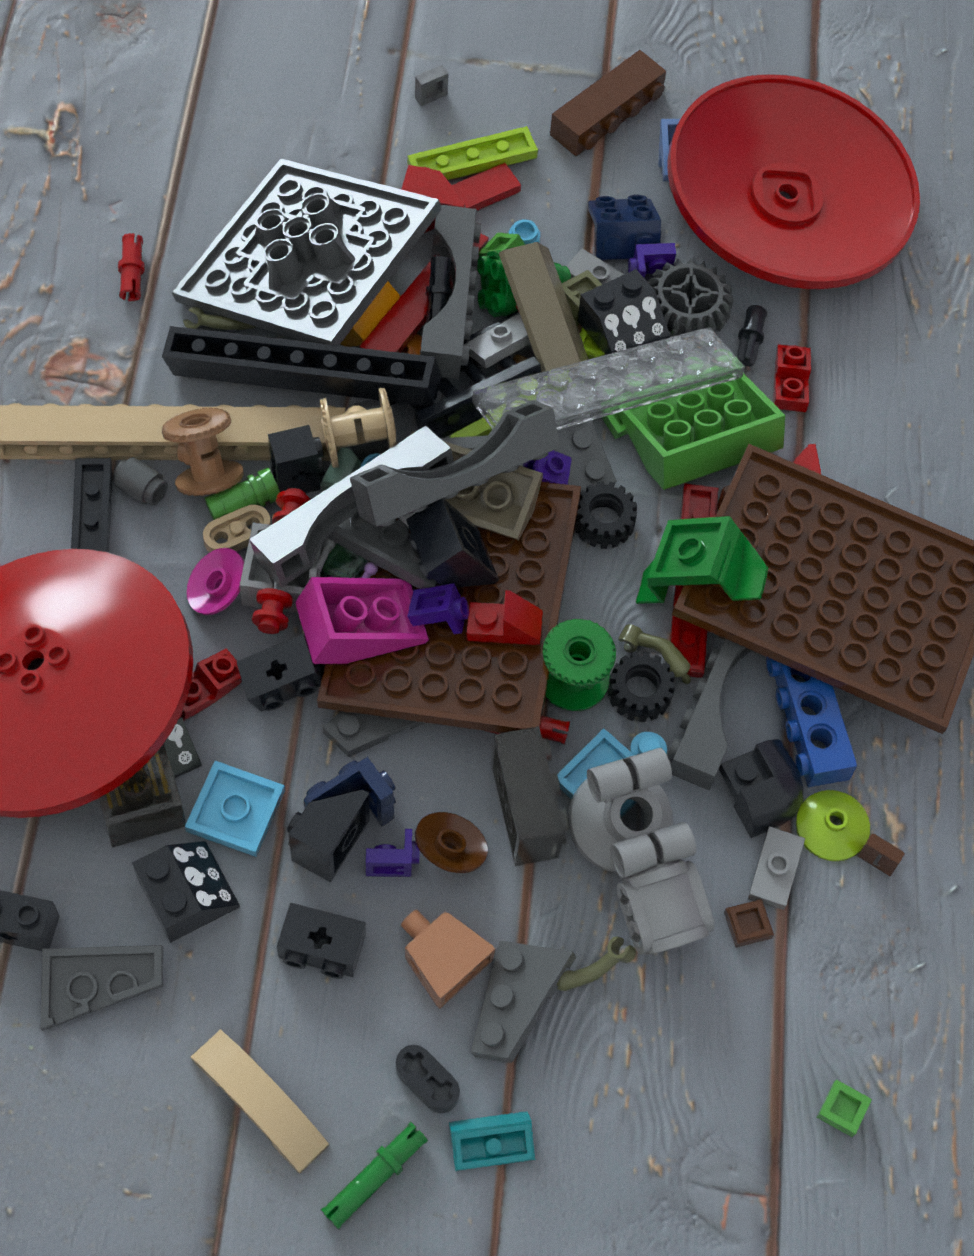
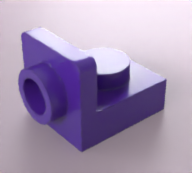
M675 243L636 244L634 257L628 259V273L637 269L645 279L646 274L653 275L656 269L662 270L666 262L674 266L676 258Z
M553 450L548 452V456L545 458L523 463V467L543 473L542 482L568 485L572 459Z
M453 583L414 590L407 617L412 626L447 621L453 634H461L464 621L469 616V607L466 599L460 596Z
M405 829L404 849H397L389 844L366 848V876L411 877L412 864H419L420 850L416 841H412V829Z

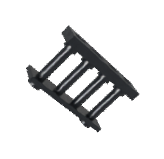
M496 322L480 331L471 334L470 341L480 336L481 334L489 331L490 329L499 325L500 323ZM464 340L463 345L469 342V340ZM469 356L468 365H461L460 372L464 371L475 384L459 392L449 382L448 378L441 377L439 391L446 397L445 399L431 406L410 404L416 411L417 429L420 430L427 426L439 438H445L535 389L538 392L543 390L540 362L531 357L517 364L508 356L497 362L504 370L488 378L477 366L479 363ZM389 402L390 406L393 405V404H395V403H397V402Z

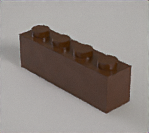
M638 50L552 113L550 136L575 157L586 149H592L599 139L607 133L611 134L616 131L623 121L629 117L636 116L642 107L650 101H656L660 98L665 90L666 70L644 52Z

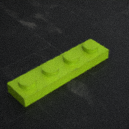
M528 126L407 155V164L439 170L447 180L483 172L502 163L511 165L535 159L538 155V149Z

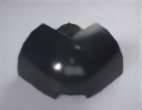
M772 739L758 743L754 750L726 761L719 767L722 777L736 800L733 807L750 838L767 832L769 826L776 828L795 817L803 803L804 788L801 775L782 740Z

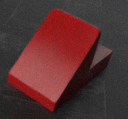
M510 590L505 591L504 604L470 602L467 641L540 645L543 610Z

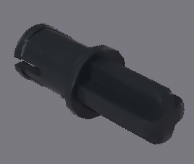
M759 305L748 307L744 326L738 333L740 343L736 361L744 368L746 366L752 367L755 364L759 345L763 343L765 337L762 331L765 318L767 317V310Z

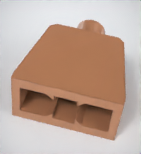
M415 910L401 923V927L413 938L405 947V958L439 1009L494 960L495 948L447 912L442 913L436 920L430 923L418 910Z

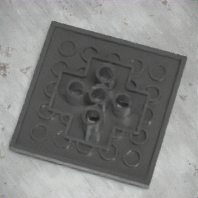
M280 159L172 291V295L178 303L198 307L207 312L298 340L339 346L442 210L439 199Z

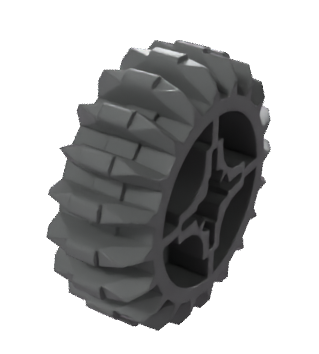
M692 258L687 264H683L677 259L674 266L666 262L662 270L656 269L653 277L648 281L656 292L672 340L677 335L682 336L685 343L690 337H694L698 342L703 338V335L711 339L715 331L720 332L725 322L730 318V309H732L733 305L731 285L726 284L725 275H717L716 267L707 269L705 261L700 265H696L693 263Z

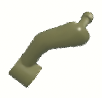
M191 307L189 309L190 312L197 315L198 323H193L188 319L183 320L184 325L191 329H196L200 325L221 330L256 328V326L224 316L205 314L198 307Z
M632 624L626 625L623 628L618 640L625 642L624 650L626 652H635L638 645L654 649L670 665L669 671L674 672L675 677H681L684 684L691 682V677L687 674L690 669V663L671 641L643 633L639 627Z
M619 936L613 937L608 943V953L598 961L578 970L565 971L556 984L558 986L557 990L567 991L586 985L602 977L618 962H631L636 956L635 948L629 945L622 954H619V949L623 945L624 939Z

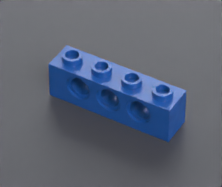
M766 657L768 674L770 677H775L778 687L776 689L778 707L781 710L784 709L787 717L785 724L787 738L790 743L794 742L797 751L795 757L796 766L800 775L804 776L807 788L850 780L857 768V763L833 686ZM791 675H799L806 682H798ZM801 707L811 708L816 715L806 714ZM811 740L823 742L826 748L821 749L814 746Z

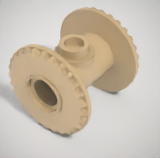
M378 388L381 407L366 410L356 405L348 408L345 414L330 416L326 398L320 400L322 428L333 468H339L336 452L338 448L386 439L389 449L397 444L394 417L385 388Z

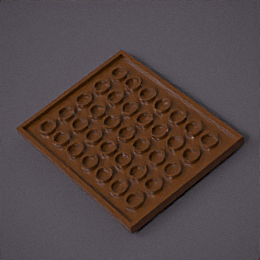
M748 444L715 517L730 516L768 566L761 600L732 601L720 584L684 585L671 615L943 734L948 728L974 655V540Z
M541 482L534 512L519 541L478 527L499 581L491 585L457 587L460 596L466 599L468 607L470 602L504 604L505 591L510 590L542 609L543 619L540 645L467 641L468 618L464 621L461 634H453L447 621L425 624L424 626L429 638L425 644L347 664H325L317 697L318 708L538 738L550 674L543 660V644L548 633L559 622L579 508L581 486ZM354 552L352 553L349 570L357 574L351 578H361L365 572V564L370 561ZM379 566L377 573L370 576V578L401 579ZM411 584L413 591L419 589Z

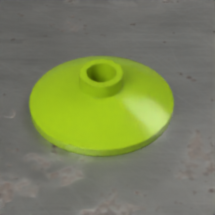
M823 790L810 795L801 804L796 815V831L798 836L805 838L804 847L813 855L828 861H844L856 856L864 847L870 835V821L863 806L852 796L841 791ZM830 816L838 817L842 824L834 825L830 821Z

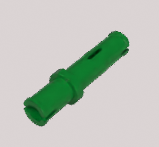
M409 1122L407 1127L385 1148L383 1146L376 1150L377 1156L338 1195L321 1209L322 1213L329 1221H332V1224L338 1230L394 1173L398 1176L403 1171L402 1165L423 1144L428 1142L425 1135L420 1130L417 1131V1127L412 1122Z

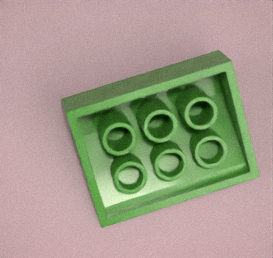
M734 363L614 402L615 409L625 425L626 431L647 472L663 490L739 464L748 444L770 453L784 448L785 414Z

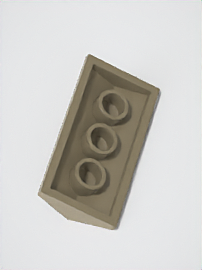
M534 242L499 252L536 360L540 362L543 379L585 374L592 367L549 248Z
M445 442L451 447L454 461L472 451ZM519 465V468L515 471L497 474L490 477L487 483L467 487L458 491L455 497L445 500L476 527L519 541L534 512L543 473Z

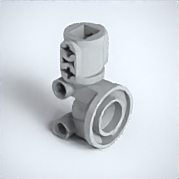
M656 748L588 769L587 779L581 783L574 793L568 814L571 837L585 859L596 867L618 873L621 878H624L623 882L617 885V895L632 943L636 951L641 955L645 953L646 955L654 954L707 937L709 935L708 932L714 930L713 915L699 872L692 861L685 862V860H682L696 854L694 835L686 822L673 825L670 802L659 785L672 779L670 761L662 748ZM627 799L636 801L643 812L644 824L640 831L628 829L621 820V806Z

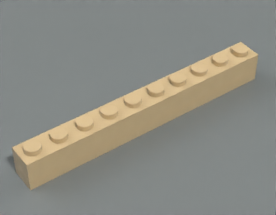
M19 403L0 405V459L75 460L78 458H111V460H128L131 457H135L138 460H179L177 456V446L179 443L167 441L163 438V424L169 421L170 418L190 410L218 408L226 410L232 420L226 430L216 435L217 449L220 451L222 460L270 461L268 434L309 425L313 438L319 437L324 453V457L321 458L322 461H331L329 450L326 448L320 407H301L298 405L287 407H267L264 405H254L252 407H233L230 405L198 407L192 404L184 406H162L159 404H151L149 406H128L125 404L113 406H93L91 404L59 406L52 403L43 406L22 405ZM328 405L330 416L341 415L346 412L345 407Z

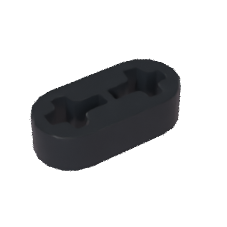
M409 1045L400 1050L395 1065L396 1073L400 1080L432 1111L446 1113L454 1109L460 1094L459 1084L456 1079L423 1047ZM407 1057L412 1060L418 1057L422 1059L420 1068L426 1074L424 1078L416 1070H411L409 1073L405 1071L407 1063L405 1059ZM431 1080L440 1088L446 1085L450 1087L449 1101L443 1098L438 1101L433 1099L435 1090L429 1084Z

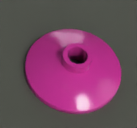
M219 548L205 555L197 563L187 584V600L193 610L202 615H214L226 609L240 593V581L244 567V560L239 553L230 548Z

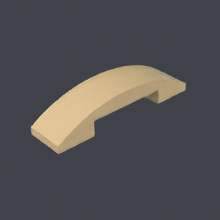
M221 1029L191 1056L196 1065L217 1087L219 1086L271 1141L272 1146L299 1174L329 1146L327 1140L285 1092Z

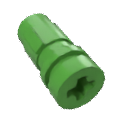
M267 467L258 471L255 477L253 474L246 476L247 480L237 483L225 491L204 497L213 520L248 505L265 507V502L269 501L270 504L276 502L280 491L270 469Z

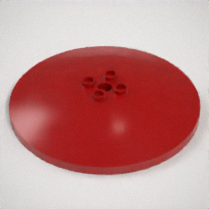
M763 74L736 78L708 90L689 106L675 129L669 147L667 165L670 189L675 203L689 227L704 244L726 262L752 276L771 283L802 289H830L866 280L893 262L908 242L917 223L920 208L919 183L911 158L896 134L880 117L858 100L831 86L813 80L788 75ZM780 192H787L793 199L784 198Z
M63 549L33 554L0 566V817L28 818L58 814L78 808L104 796L130 779L146 765L174 729L185 706L192 682L193 646L190 631L184 615L171 593L162 582L140 565L107 552L89 549ZM44 658L39 668L28 670V666L33 660Z

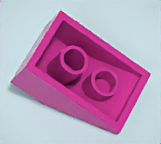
M311 577L295 604L313 664H347L425 644L429 640L425 626H412L407 617L413 595L411 584L402 579Z

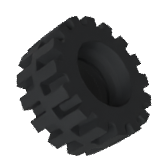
M601 481L597 482L596 487L590 484L586 487V492L581 491L575 531L576 533L581 532L580 538L584 542L589 539L590 546L595 547L598 543L601 544V549H607L608 544H611L614 548L619 546L620 541L625 543L629 535L631 536L637 517V503L633 502L634 496L631 492L625 494L626 488L622 485L616 488L614 487V482H609L608 486H604V482ZM598 507H608L619 515V519L612 523H602L591 515V511Z
M645 651L643 656H639L638 652H633L630 658L625 655L620 659L619 664H615L609 680L608 696H611L610 703L612 707L617 706V713L621 716L627 713L628 720L633 721L634 717H639V722H646L647 717H650L652 721L657 719L659 713L663 715L667 710L675 690L674 672H669L670 665L667 662L660 663L662 657L655 655L654 658H651L650 652ZM640 676L651 680L657 689L652 696L639 697L630 692L626 683L630 678Z

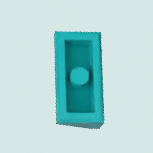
M528 1112L449 1122L455 1171L535 1160L532 1121Z

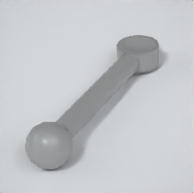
M326 538L323 543L324 549L315 567L310 568L309 579L311 577H320V571L330 551L336 548V542Z

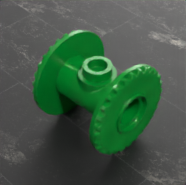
M571 619L559 623L548 633L543 644V660L550 672L545 697L556 707L569 711L587 710L597 705L604 698L609 688L610 672L616 660L614 641L605 628L591 620Z

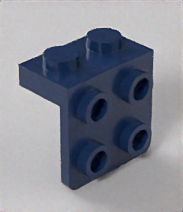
M635 194L628 196V199L600 196L596 200L588 202V210L595 224L594 256L600 260L633 258L636 244L661 243V218L652 200L646 196Z
M367 756L360 762L355 760L346 764L340 769L338 776L327 783L321 781L313 785L307 791V796L303 799L304 809L310 802L364 790L369 793V810L379 824L384 826L394 819V804L396 800L393 791L396 790V787L390 776L384 770L379 773Z

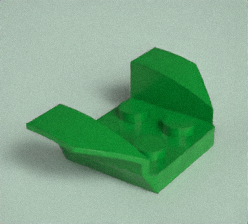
M730 516L668 520L655 558L643 571L635 602L637 604L664 603L669 586L720 584L732 601L761 600L767 579L768 566Z

